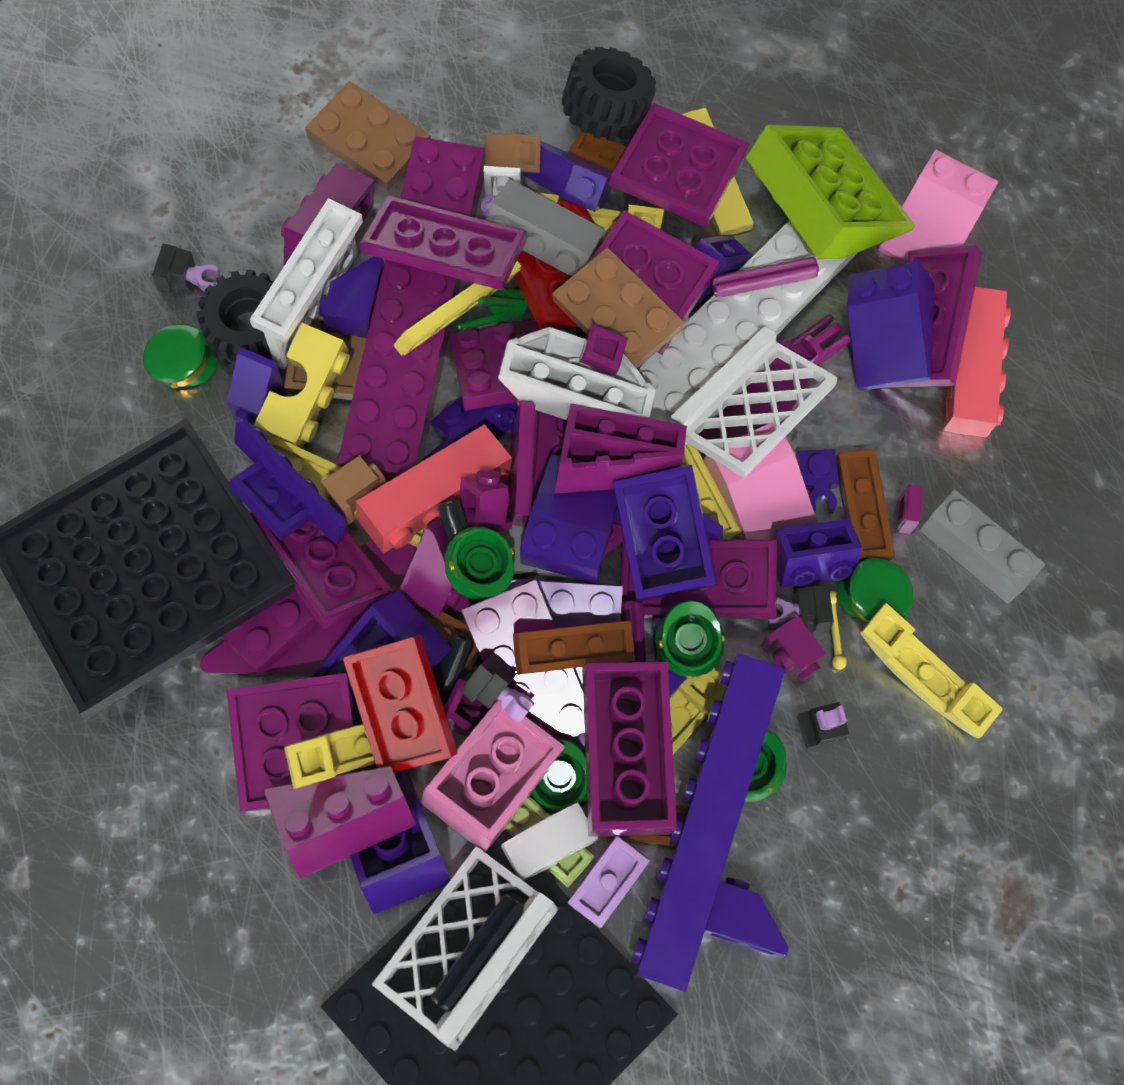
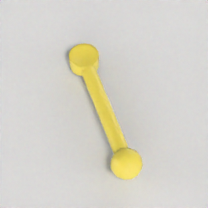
M834 590L830 591L834 619L831 632L835 655L832 658V665L840 670L846 667L847 660L842 655L836 611L837 598Z

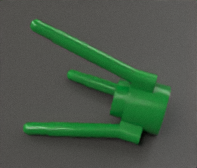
M506 284L503 291L497 290L489 297H480L478 299L479 304L489 306L491 312L494 313L493 315L458 323L456 328L463 330L492 323H506L508 317H521L525 313L527 302L520 289L509 288L508 284Z

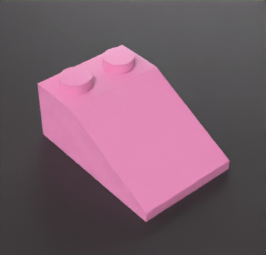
M935 149L902 206L916 226L908 233L883 242L878 251L905 264L907 263L909 251L962 247L999 181Z
M769 423L754 430V435L772 434L775 431L774 423ZM786 437L745 478L737 475L707 455L703 459L741 530L739 535L741 540H774L776 529L818 523L795 454ZM751 447L729 448L730 455L741 462H744L752 454Z
M498 700L457 749L458 754L447 761L424 789L421 804L486 853L565 746L526 716L520 723L513 720Z

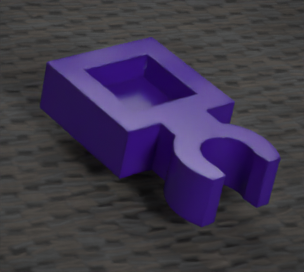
M835 449L798 451L795 457L806 490H810L809 498L814 513L816 511L815 501L821 500L827 504L828 514H833L837 506V499L829 489H836L839 485Z

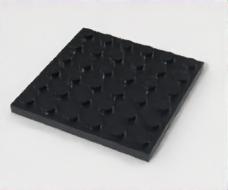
M187 418L0 526V569L79 713L86 720L296 591L295 581L242 501L229 488V481Z
M505 830L495 840L486 854L516 875L501 848L503 843L513 838ZM480 860L469 874L470 889L493 886L492 870ZM545 871L524 882L553 901L558 911L456 1051L447 1047L435 1035L372 985L440 893L320 1006L388 1085H611L678 1014L645 978L637 975V970L588 918L567 903L570 898ZM498 874L499 884L509 883ZM464 883L461 884L457 891L464 890ZM519 889L500 892L501 899L507 894L516 899L522 906L529 899ZM494 893L471 896L474 919L488 917L496 907ZM465 898L449 900L443 908L445 924L468 920ZM438 916L431 926L438 925ZM482 925L475 926V933L478 932ZM469 927L446 931L448 954L464 951L470 943ZM439 932L424 934L417 943L419 959L442 955ZM411 952L404 961L412 960ZM456 960L449 961L450 969ZM442 962L420 966L422 990L438 987L444 978ZM413 967L398 969L386 985L396 993L415 991ZM432 995L423 996L424 1015L437 1024L446 1011L433 1002L431 999ZM416 998L405 999L417 1009Z

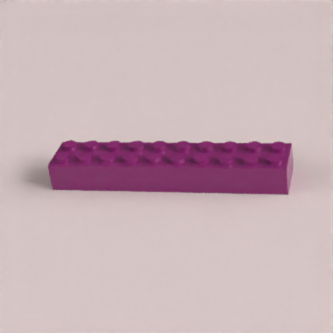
M415 136L400 198L476 218L484 181L485 148ZM385 259L339 452L338 466L343 467L360 455L368 466L374 463L378 467L387 483L422 462L449 342L448 334L451 332L452 323L405 356L404 354L401 356L393 345L404 331L458 295L462 282L461 279Z

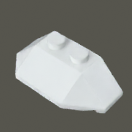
M548 327L518 339L508 340L498 379L519 401L534 402V405H536L535 410L567 420L570 404L650 418L655 389L649 382H645L640 372L624 354L619 371L613 376L579 362L586 340L584 338Z

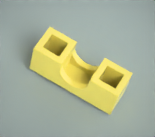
M301 323L286 358L293 366L306 371V386L299 394L291 397H284L269 391L254 426L265 435H273L303 449L306 442L311 443L319 425L316 422L321 408L326 409L332 400L334 388L331 386L337 374L342 375L348 365L350 354H347L348 348L342 339Z

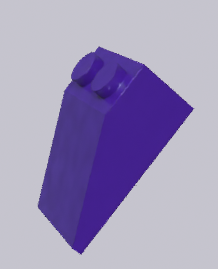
M920 261L849 275L847 310L857 388L860 391L931 380L934 281Z
M551 454L521 544L520 563L597 584L618 507L615 489L554 494L560 456Z
M692 465L613 482L637 600L645 601L719 586Z
M398 590L371 605L311 678L347 673L343 657L421 634L432 670L452 648ZM351 687L355 725L363 724Z
M408 769L394 772V775L416 826L350 856L360 888L373 915L442 887L450 881Z

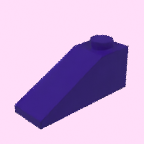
M541 141L540 173H523L522 175L556 195L595 212L606 205L612 189L609 186V181L613 171Z

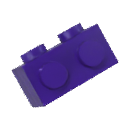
M850 518L776 529L774 540L778 542L777 579L780 587L806 586L815 582L840 581L852 577L860 558L862 546Z

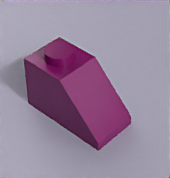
M440 517L425 529L399 589L407 600L438 617L448 606L455 608L462 597L452 587L446 576L445 553L449 542Z

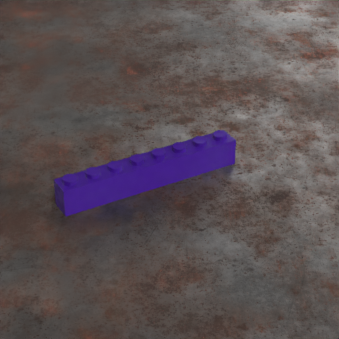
M739 653L733 662L727 660L725 662L719 684L726 687L721 701L714 699L707 722L714 725L709 740L701 739L695 757V762L701 763L697 779L689 777L682 801L689 803L684 819L676 818L677 829L670 836V841L675 842L676 846L671 859L663 858L657 881L663 883L659 899L651 897L644 918L645 922L651 923L646 940L638 938L631 962L638 964L636 969L638 976L684 992L687 990L783 680L785 668Z

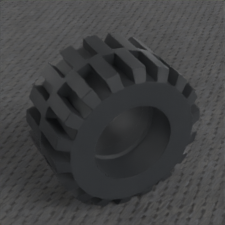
M595 47V50L586 49L583 51V54H578L574 62H572L562 96L563 111L566 116L570 117L569 121L574 126H579L580 131L585 134H593V137L598 139L605 137L608 141H615L616 138L625 140L629 138V135L634 136L650 109L656 92L655 77L651 76L652 71L649 67L642 65L643 61L630 56L631 54L626 51L621 52L617 48L609 47V49Z
M238 270L230 272L232 277L227 279L223 275L216 279L217 285L215 287L209 285L205 289L207 297H200L198 303L200 311H197V320L210 352L214 358L218 357L219 362L225 367L231 364L233 370L241 347L273 361L264 332L256 328L249 331H235L230 329V326L238 316L248 312H255L274 281L271 282L270 276L263 272L256 276L254 270H246L244 275H240Z

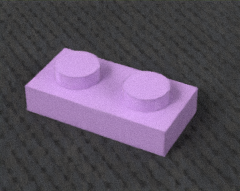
M615 836L567 903L601 928L649 864L650 859L620 836Z

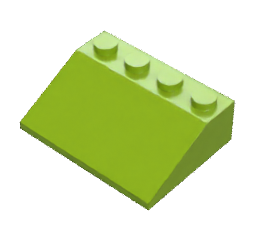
M767 125L746 156L757 178L765 184L772 194L774 202L782 208L790 219L791 226L800 233L807 243L809 251L818 260L844 259L908 233L916 226L841 127Z

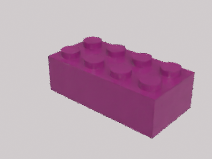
M668 662L586 663L582 678L588 837L672 834L677 829Z

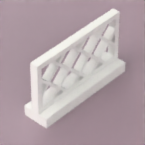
M329 198L250 318L252 327L264 332L272 359L276 362L277 367L285 370L289 363L286 355L301 323L312 327L319 316L321 296L328 294L330 282L346 273L358 254L355 234L363 223L362 214Z
M763 327L671 416V423L687 425L685 445L687 443L742 478H745L837 384V377L777 343V333L767 327ZM776 358H779L790 364L791 369L770 371L769 365ZM814 378L821 382V384L817 388L801 389L799 379ZM793 380L795 390L774 391L772 381ZM750 383H767L768 392L747 394L746 387ZM797 400L798 408L795 411L778 412L776 402ZM770 402L772 413H750L749 404ZM743 405L745 415L724 417L723 410L727 406ZM774 423L775 431L772 434L754 435L753 425ZM747 425L749 436L727 438L725 427ZM720 428L721 439L706 440L698 434L703 429ZM751 447L752 454L744 462H741L730 455L729 448Z
M476 846L372 985L435 1035L447 1047L456 1051L558 909L553 901L541 892H537ZM480 860L492 870L493 886L470 889L469 874ZM498 874L509 883L499 884ZM464 883V890L457 891L461 884ZM519 889L529 897L523 905V912L454 1008L449 1012L446 1011L438 1023L435 1024L424 1015L423 996L432 995L437 987L422 990L420 966L442 962L445 977L450 970L449 961L457 960L462 952L448 954L446 931L469 927L471 941L476 934L475 926L483 925L488 918L474 919L471 896L494 893L497 905L501 900V891ZM465 898L468 920L445 924L443 908L449 900ZM438 916V925L431 926ZM439 932L442 955L419 959L417 945L424 934ZM411 952L412 960L404 961ZM413 967L415 991L396 993L386 985L398 969ZM416 998L417 1009L405 999Z

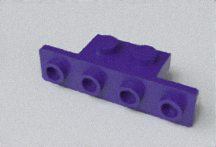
M459 397L430 421L434 431L446 440L426 455L422 461L484 424L497 440L500 439L511 429L518 409L517 402L465 411L462 397Z
M244 418L237 421L234 442L254 464L230 479L229 488L280 540L311 520L335 545L343 541L347 522L342 511L337 506L330 505L319 494L315 484L307 478L304 479L293 468L289 458L281 452L278 453L267 442L265 435L260 429L252 427Z

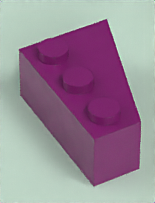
M338 163L334 165L327 175L323 174L318 181L316 189L310 196L306 195L303 198L297 212L292 217H287L283 223L281 236L284 237V266L328 198L362 214L364 223L373 207L375 179Z
M570 404L554 494L613 490L614 481L679 468L684 456L687 425Z
M391 766L340 775L299 788H293V784L263 789L285 853L300 879L416 826Z

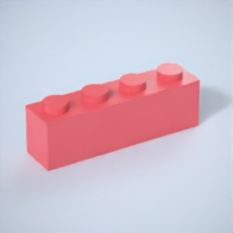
M975 286L956 384L946 388L943 431L987 438L995 426H1000L1002 422L1004 405L999 404V398L1006 383V371H1002V360L1005 359L1009 346L1008 338H1004V328L1007 327L1011 316V307L1006 306L1007 291Z
M484 424L356 501V519L383 554L393 547L395 549L402 548L412 540L416 533L428 527L440 517L437 510L438 505L454 499L460 501L461 477L477 475V472L480 470H494L500 473V481L505 483L510 475L512 457Z

